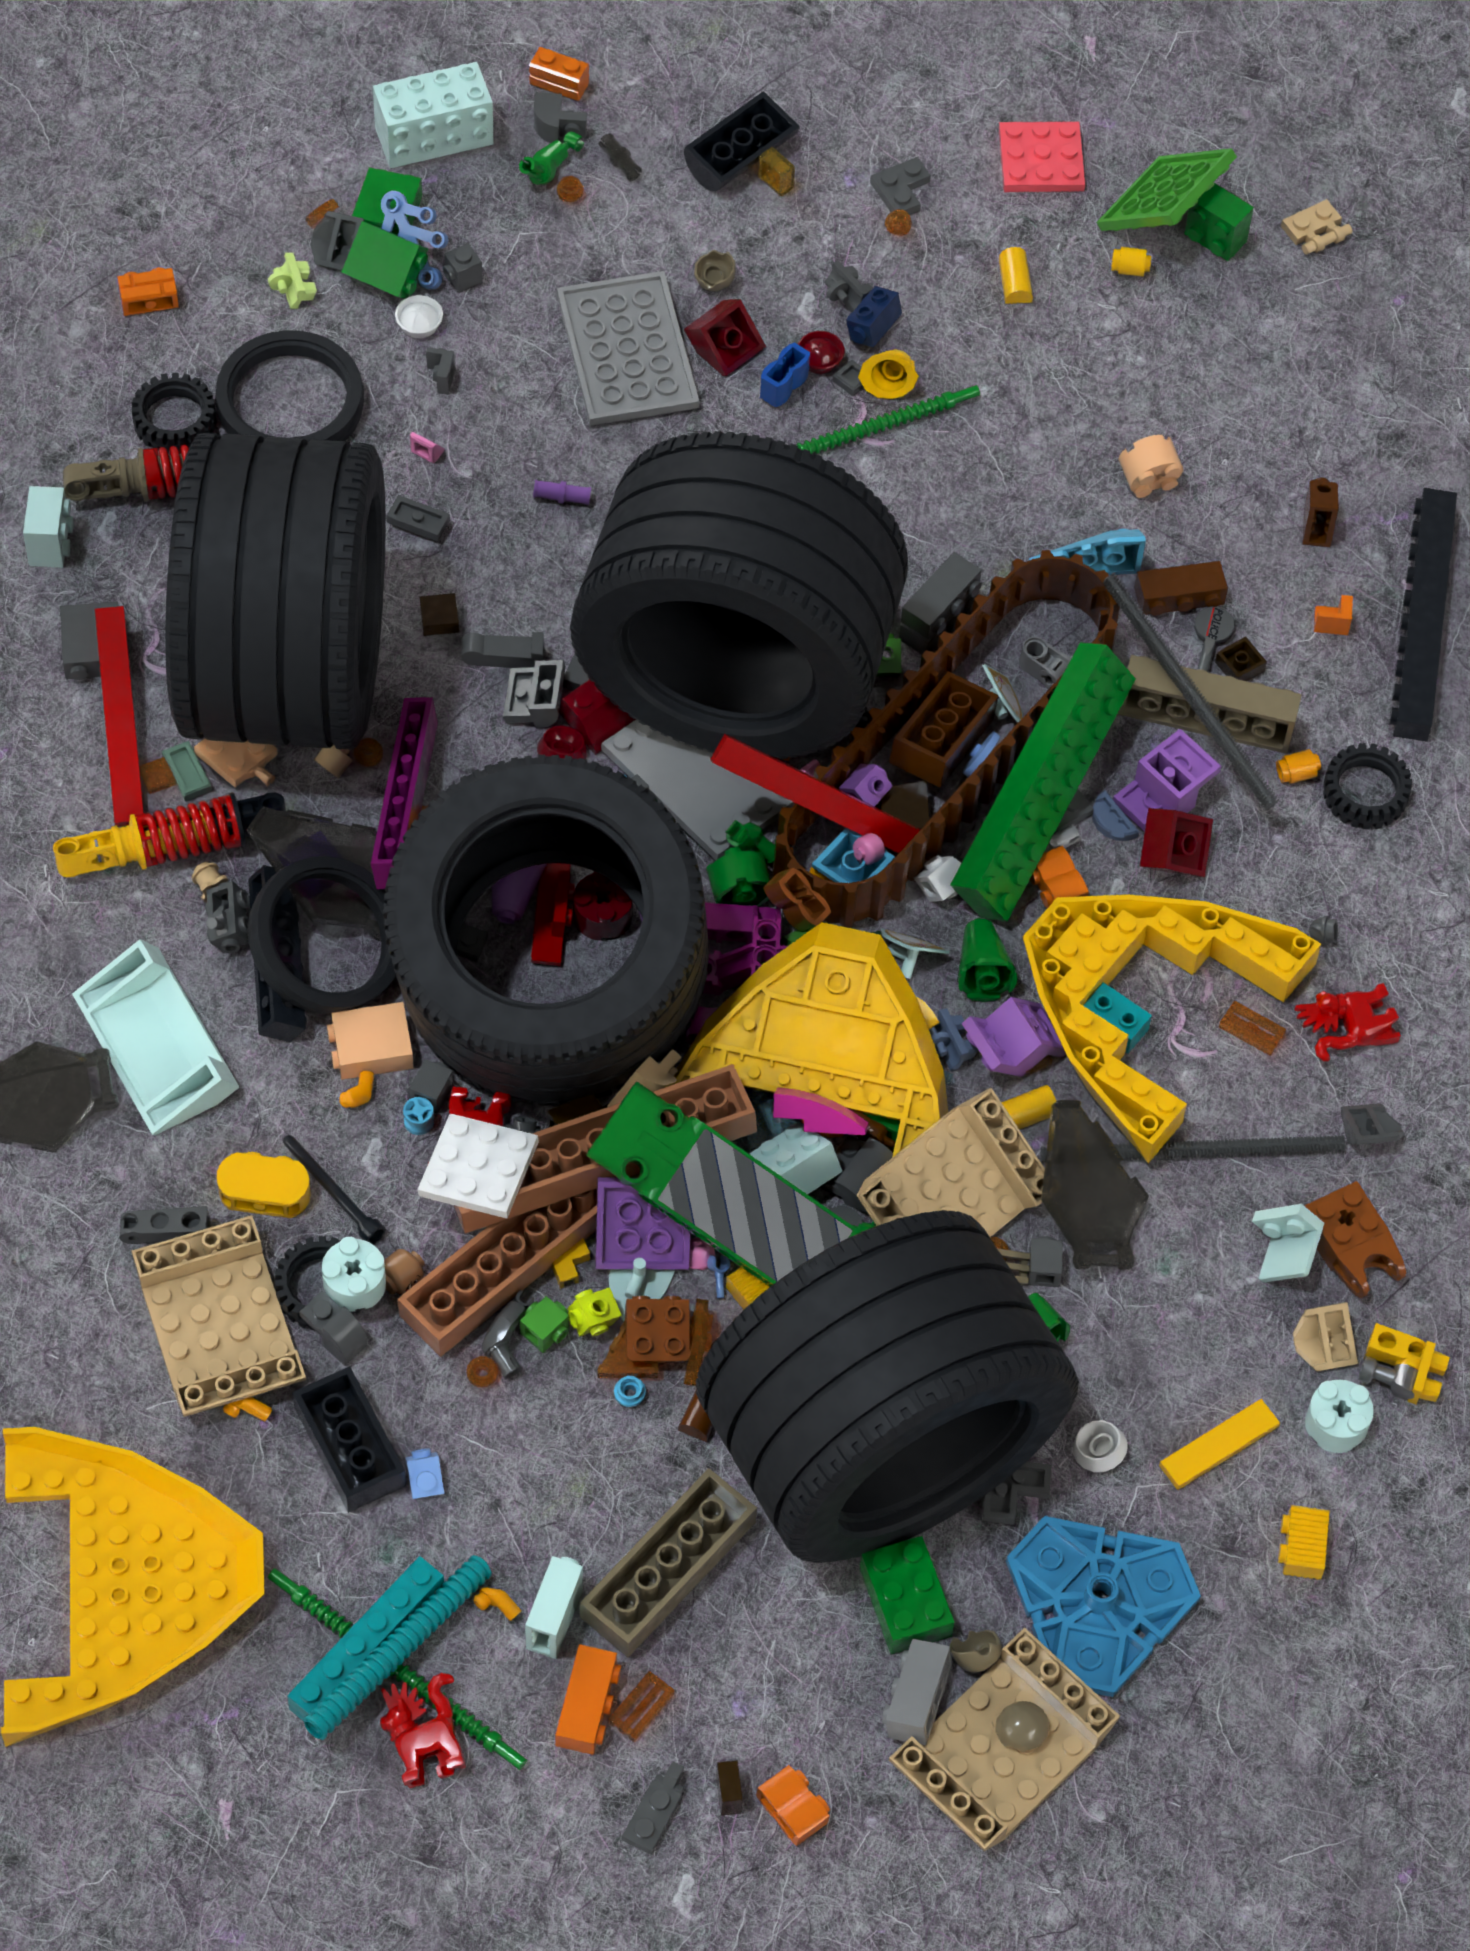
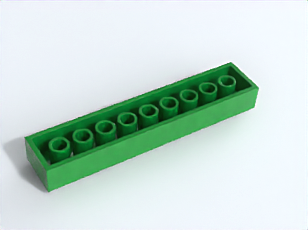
M1080 642L950 884L981 918L1008 921L1136 680L1107 645Z

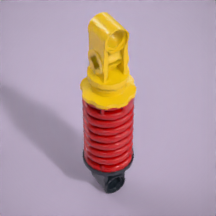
M231 792L229 795L218 797V799L212 798L209 805L206 801L202 800L197 806L194 803H189L186 808L182 805L177 806L175 811L172 808H167L164 814L160 810L155 811L153 816L150 813L131 814L129 825L126 827L122 826L119 828L116 825L112 826L111 829L93 831L75 837H65L56 841L53 845V852L57 870L63 877H75L79 874L101 871L110 867H124L128 862L131 863L132 861H138L142 870H145L147 867L158 865V863L164 864L166 862V854H168L171 861H177L178 851L182 859L189 857V849L193 856H199L200 846L205 854L211 852V844L215 851H221L223 848L222 841L227 849L246 847V837L268 832H278L288 825L285 800L281 794L276 792L237 800L234 792ZM95 839L98 842V847L95 846ZM97 855L101 856L102 862H99Z

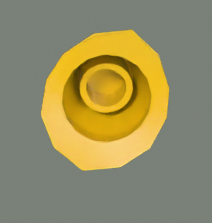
M898 349L872 355L863 362L858 375L866 391L877 398L895 399L906 395L915 387L919 377L915 371V361L907 353Z

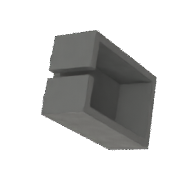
M953 552L902 607V624L900 625L899 632L901 641L920 654H923L926 650L931 652L933 649L938 650L939 636L943 632L955 631L956 619L960 613H972L974 598L978 595L982 586L980 582L982 570Z

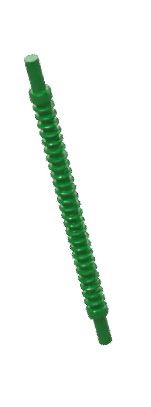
M975 385L954 393L947 391L942 393L941 397L936 395L934 400L928 398L926 403L921 400L919 405L913 403L912 407L907 405L905 410L899 408L898 412L892 410L890 415L888 413H884L883 417L877 415L876 420L874 418H870L869 422L863 420L861 425L859 423H855L854 427L848 425L847 430L845 428H841L840 432L834 430L832 435L830 433H826L825 437L819 435L818 440L811 438V442L805 440L803 445L797 443L796 446L801 450L806 449L810 451V454H813V452L819 454L821 449L823 452H826L827 447L834 449L835 445L840 447L842 442L848 444L849 440L855 442L857 437L859 439H863L864 435L870 437L871 432L877 434L878 430L884 432L886 427L888 429H892L893 425L899 427L900 422L906 424L907 420L913 422L915 417L917 419H921L922 415L928 417L929 412L935 414L936 410L942 412L943 408L946 410L954 408L956 403L980 396V390Z
M276 1568L269 1573L267 1578L289 1594L294 1604L297 1606L303 1605L304 1611L310 1610L312 1617L317 1615L318 1622L325 1621V1627L331 1626L333 1633L339 1632V1638H342L353 1626L352 1621L345 1622V1616L339 1617L337 1610L332 1612L331 1605L324 1606L325 1602L322 1599L318 1601L316 1594L310 1595L311 1590L305 1585H297ZM402 1663L397 1665V1669L394 1672H390L391 1677L397 1676V1682H406L408 1687H411L410 1691L416 1687L419 1699L424 1697L426 1704L432 1703L428 1697L427 1688L430 1681L425 1683L424 1676L418 1677L416 1670L411 1672L410 1665L403 1666ZM449 1698L453 1711L452 1719L454 1720V1726L461 1725L462 1732L468 1730L469 1737L476 1736V1742L480 1743L482 1741L483 1748L491 1753L495 1751L518 1770L524 1767L527 1759L503 1742L502 1735L497 1731L490 1732V1726L483 1727L482 1720L475 1721L474 1714L469 1716L468 1709L461 1710V1704L457 1703L454 1705V1699Z

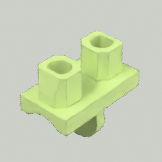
M285 253V263L281 267L273 269V274L268 278V283L271 289L279 290L281 294H286L290 309H298L301 301L314 299L317 289L314 282L302 281L307 280L310 274L308 261H296L294 253Z

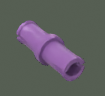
M535 479L533 497L558 500L560 504H564V501L589 505L591 487L567 485L566 481L553 483Z

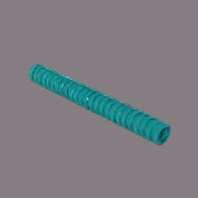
M476 1555L470 1556L468 1562H464L461 1568L455 1571V1575H451L448 1581L442 1583L441 1588H437L434 1594L428 1597V1601H424L421 1607L414 1611V1614L408 1616L407 1621L401 1623V1627L394 1630V1634H390L387 1637V1641H383L380 1647L375 1648L373 1654H369L366 1661H362L359 1667L355 1668L352 1674L345 1678L346 1681L339 1683V1688H334L331 1694L325 1697V1701H321L317 1706L318 1708H314L310 1712L311 1715L304 1717L303 1721L307 1731L315 1738L325 1740L328 1733H332L335 1726L341 1724L342 1719H346L349 1713L353 1712L356 1706L363 1702V1699L369 1697V1692H374L377 1686L383 1683V1679H387L390 1676V1672H394L397 1669V1665H401L404 1659L411 1655V1652H415L418 1645H422L425 1639L431 1636V1632H435L438 1626L442 1625L445 1619L452 1615V1612L457 1611L458 1606L464 1604L465 1599H469L472 1593L478 1590V1586H482L485 1580L492 1576V1571L487 1562Z

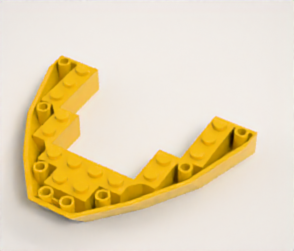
M1130 894L1057 897L1023 935L1039 998L1069 1061L1090 1095L1148 1164L1183 1123L1187 1103L1120 1061L1125 1055L1129 1035L1084 1007L1083 1005L1103 982L1109 985L1144 944L1191 975L1210 956L1284 1003L1316 965L1321 948V943L1297 928L1210 902Z

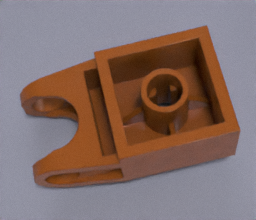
M1358 1181L1304 1205L1324 1222L1317 1246L1318 1252L1330 1271L1334 1270L1355 1296L1364 1298L1368 1296L1370 1291L1364 1271L1366 1268H1380L1396 1281L1406 1277L1405 1264L1388 1227Z

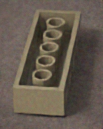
M1131 655L1127 669L1136 680L1118 715L1212 736L1209 730H1207L1208 728L1205 727L1206 725L1203 724L1204 722H1201L1202 719H1199L1200 716H1197V713L1189 705L1187 699L1178 690L1179 688L1176 687L1177 685L1174 684L1175 682L1168 676L1169 674L1166 673L1167 671L1164 670L1163 665L1146 656ZM1184 667L1183 671L1186 670L1185 673H1188L1187 677L1190 676L1189 680L1193 679L1191 683L1195 682L1194 685L1196 684L1200 694L1203 693L1201 697L1205 696L1204 699H1207L1208 705L1211 704L1210 708L1213 707L1212 711L1215 710L1214 714L1217 713L1216 717L1219 716L1217 720L1221 719L1219 723L1223 721L1222 725L1225 724L1224 728L1227 727L1226 731L1229 730L1228 734L1231 733L1230 737L1234 736L1232 740L1236 739L1235 742L1285 754L1288 753L1302 694L1294 693L1288 689L1265 686L1258 682L1251 683L1238 680L1232 676L1212 674L1202 669L1195 670Z
M708 1468L580 1602V1618L626 1657H629L756 1523L757 1507Z

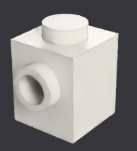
M937 855L925 863L926 868L914 877L929 902L944 901L946 898L951 899L958 894L950 884L961 863L953 856L940 857Z

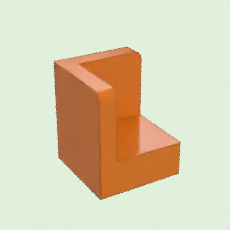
M1341 595L1338 608L1316 606L1314 612V632L1348 635L1352 621L1353 596Z

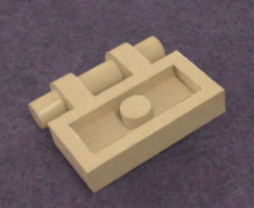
M1327 199L1283 219L1281 228L1295 245L1306 242L1302 245V250L1306 255L1311 252L1318 253L1324 250L1326 245L1333 242L1337 244L1345 240V236L1352 234V227L1349 224L1339 226L1341 225L1342 217Z

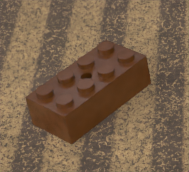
M948 671L894 737L889 763L941 787L993 721L999 696Z

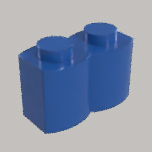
M796 343L786 346L779 354L778 360L773 361L763 370L760 398L774 407L784 404L790 398L792 390L800 387L807 380L810 352Z

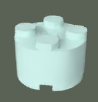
M345 1237L332 1246L322 1261V1278L325 1293L341 1308L345 1306L350 1312H355V1309L361 1308L366 1310L376 1305L386 1289L385 1263L381 1252L373 1244L361 1239H355L354 1237Z
M1347 1380L1325 1381L1320 1384L1312 1396L1305 1417L1306 1431L1309 1436L1313 1437L1319 1447L1333 1453H1344L1352 1450L1353 1447L1365 1439L1373 1418V1404L1368 1390L1364 1386Z

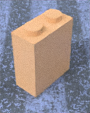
M403 1002L331 1013L332 1024L327 1025L329 1043L335 1042L336 1051H331L333 1068L340 1069L341 1080L359 1077L361 1071H371L376 1075L414 1069L413 1053Z

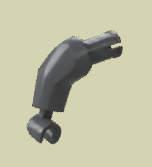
M520 1290L515 1300L509 1302L496 1316L482 1343L484 1355L492 1357L504 1379L515 1376L522 1369L508 1346L514 1330L525 1316L527 1308L534 1302V1298L529 1303H523L520 1300L524 1293L523 1290Z

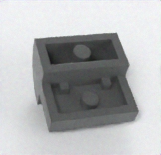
M564 660L535 661L534 667L510 668L503 711L505 723L534 722L536 728H544L557 721L566 668Z
M848 1135L835 1152L843 1172L819 1188L841 1196L846 1205L868 1213L856 1195L864 1180L889 1161L893 1156V1152L871 1137L865 1142Z

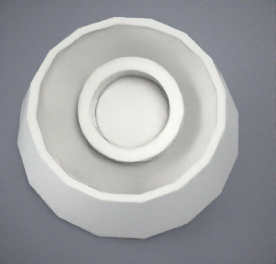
M415 295L400 302L396 307L395 318L406 335L421 339L435 333L442 322L443 310L435 299L429 296Z
M1104 1420L1092 1421L1085 1424L1079 1430L1073 1443V1455L1076 1462L1084 1469L1092 1472H1105L1115 1468L1123 1461L1127 1453L1128 1442L1124 1433L1112 1423Z

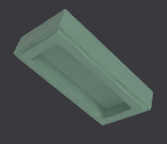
M189 741L162 751V757L184 801L212 791L211 784Z

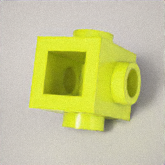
M610 1287L594 1293L592 1289L582 1291L575 1295L576 1300L567 1308L570 1324L573 1328H576L579 1337L591 1333L592 1337L603 1334L609 1330V1326H612L622 1316Z

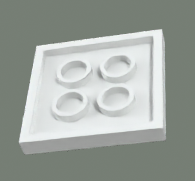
M450 1113L418 1187V1195L507 1219L539 1143L538 1135Z

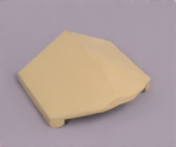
M1343 1302L1305 1309L1293 1331V1342L1296 1352L1315 1371L1358 1364L1348 1303Z

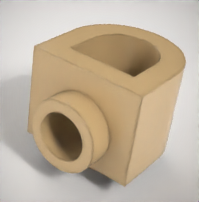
M334 744L331 748H322L314 758L318 764L338 779L353 761L347 756L350 751L349 749H336Z

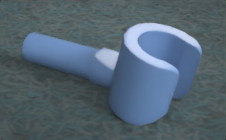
M710 1255L707 1267L715 1272L717 1298L722 1299L725 1298L724 1272L729 1269L730 1261L726 1256L721 1255V1263L717 1268L716 1257Z

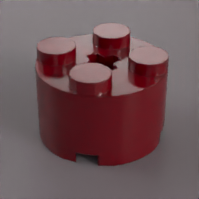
M593 871L592 874L581 879L574 890L573 916L576 927L583 935L593 940L602 941V938L611 937V940L618 938L629 929L632 923L633 901L618 885L605 876Z

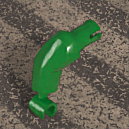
M568 132L564 137V143L555 140L536 152L533 158L524 157V160L528 163L521 160L519 163L520 171L528 175L531 182L536 185H544L551 182L556 174L557 167L568 157L567 150L571 148L578 152L583 148L584 142L580 140L582 136L575 132Z
M734 820L725 831L729 848L740 847L742 851L753 849L755 852H762L769 864L774 862L775 844L762 835V828L751 822L741 824L739 821Z

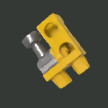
M1376 1323L1369 1338L1358 1380L1370 1383L1372 1378L1386 1383L1391 1386V1391L1396 1397L1408 1399L1407 1402L1415 1405L1419 1398L1436 1402L1440 1394L1442 1382L1426 1377L1428 1371L1444 1376L1450 1357L1434 1351L1436 1343L1424 1342L1417 1337ZM1377 1360L1393 1365L1394 1369L1376 1366Z

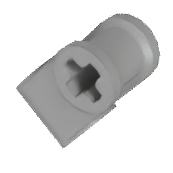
M1030 637L1023 643L1019 665L1023 671L1038 679L1047 688H1050L1065 672L1071 658L1046 643L1043 639Z

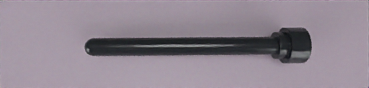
M286 1135L283 1138V1144L358 1225L357 1229L361 1239L371 1244L379 1241L386 1232V1228L378 1219L367 1217L292 1135Z

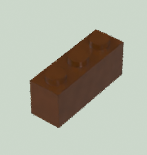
M1221 561L1137 571L1134 590L1139 608H1141V612L1144 611L1143 614L1160 615L1165 612H1186L1195 608L1225 605L1228 587Z

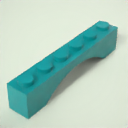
M419 1556L287 1695L289 1710L302 1721L306 1715H311L310 1712L314 1708H318V1704L321 1701H325V1697L331 1694L334 1688H339L338 1685L341 1681H346L345 1678L352 1674L353 1670L359 1667L362 1661H366L367 1656L373 1654L375 1648L380 1647L383 1641H387V1637L390 1634H394V1630L401 1627V1623L407 1621L409 1615L414 1614V1611L421 1607L424 1601H428V1597L434 1594L437 1588H441L442 1583H444V1575Z

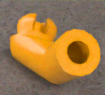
M361 1071L359 1073L358 1085L340 1094L339 1102L342 1107L356 1108L370 1101L374 1083L373 1072Z
M253 1397L223 1406V1412L233 1418H236L242 1409L264 1422L272 1411L271 1407Z
M484 1587L479 1590V1594L475 1595L473 1599L474 1604L480 1610H485L490 1605L498 1607L509 1621L522 1611L510 1596L500 1589Z

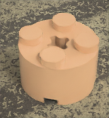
M1152 435L1142 438L1133 443L1134 449L1130 452H1127L1125 449L1120 454L1119 462L1130 489L1137 498L1146 497L1155 489L1162 488L1164 491L1175 488L1178 485L1177 479L1183 473V466L1170 437L1167 440L1164 439L1163 435Z

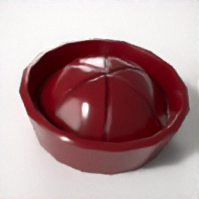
M828 331L809 332L798 342V345L810 352L809 371L815 374L830 373L836 369L844 357L845 348L843 342L836 335Z
M560 725L547 729L537 744V752L541 755H559L560 758H565V755L574 759H586L587 747L582 734L570 726Z

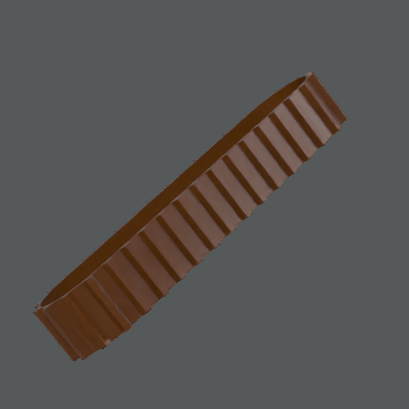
M1042 550L1040 558L1027 562L1019 558L1012 561L1011 572L1005 578L995 576L991 580L989 596L978 594L974 598L972 614L960 613L956 619L955 632L953 634L943 632L939 636L938 650L936 652L926 650L922 654L919 671L908 669L904 673L902 689L890 688L886 693L885 707L882 710L872 708L868 712L867 726L864 729L855 727L853 731H850L849 746L847 748L836 746L832 750L831 765L829 767L818 765L814 770V777L839 789L860 764H868L901 729L948 671L953 673L1005 615L1015 607L1026 602L1040 599L1058 600L1081 609L1092 618L1098 627L1099 632L1092 643L1107 645L1113 652L1120 606H1118V603H1116L1110 592L1102 584L1109 574L1105 570L1095 572L1092 568L1083 564L1082 555L1075 554L1070 559L1054 557L1050 550ZM1061 677L881 872L866 880L852 883L832 882L809 873L793 856L792 846H795L797 839L820 815L795 803L792 808L782 807L779 813L778 836L775 837L773 877L777 873L790 868L799 870L809 881L811 889L819 893L830 907L831 913L823 921L840 923L842 927L852 929L855 921H860L867 917L876 921L882 919L884 906L890 900L901 902L905 897L906 882L908 880L916 882L914 877L923 871L925 861L941 855L942 843L944 841L954 843L958 839L960 823L971 824L975 820L977 804L980 802L989 805L993 800L995 784L1004 785L1012 770V766L1016 763Z

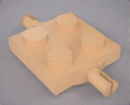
M205 738L194 746L195 754L235 788L246 779L255 776L265 783L266 786H269L275 780V776L265 769L266 764L277 756V748L274 745L250 743L248 740L244 743L211 741Z

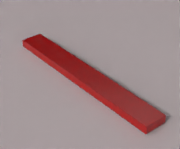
M124 606L95 609L114 823L117 827L129 825L131 814L139 815L144 813Z
M724 734L710 758L712 763L862 836L868 833L878 835L885 847L898 853L921 830Z

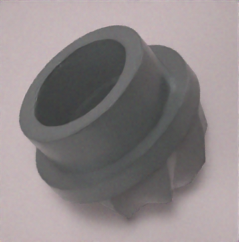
M1329 916L1314 920L1309 928L1311 938L1323 946H1327L1329 943H1336L1338 937L1337 920L1330 919Z

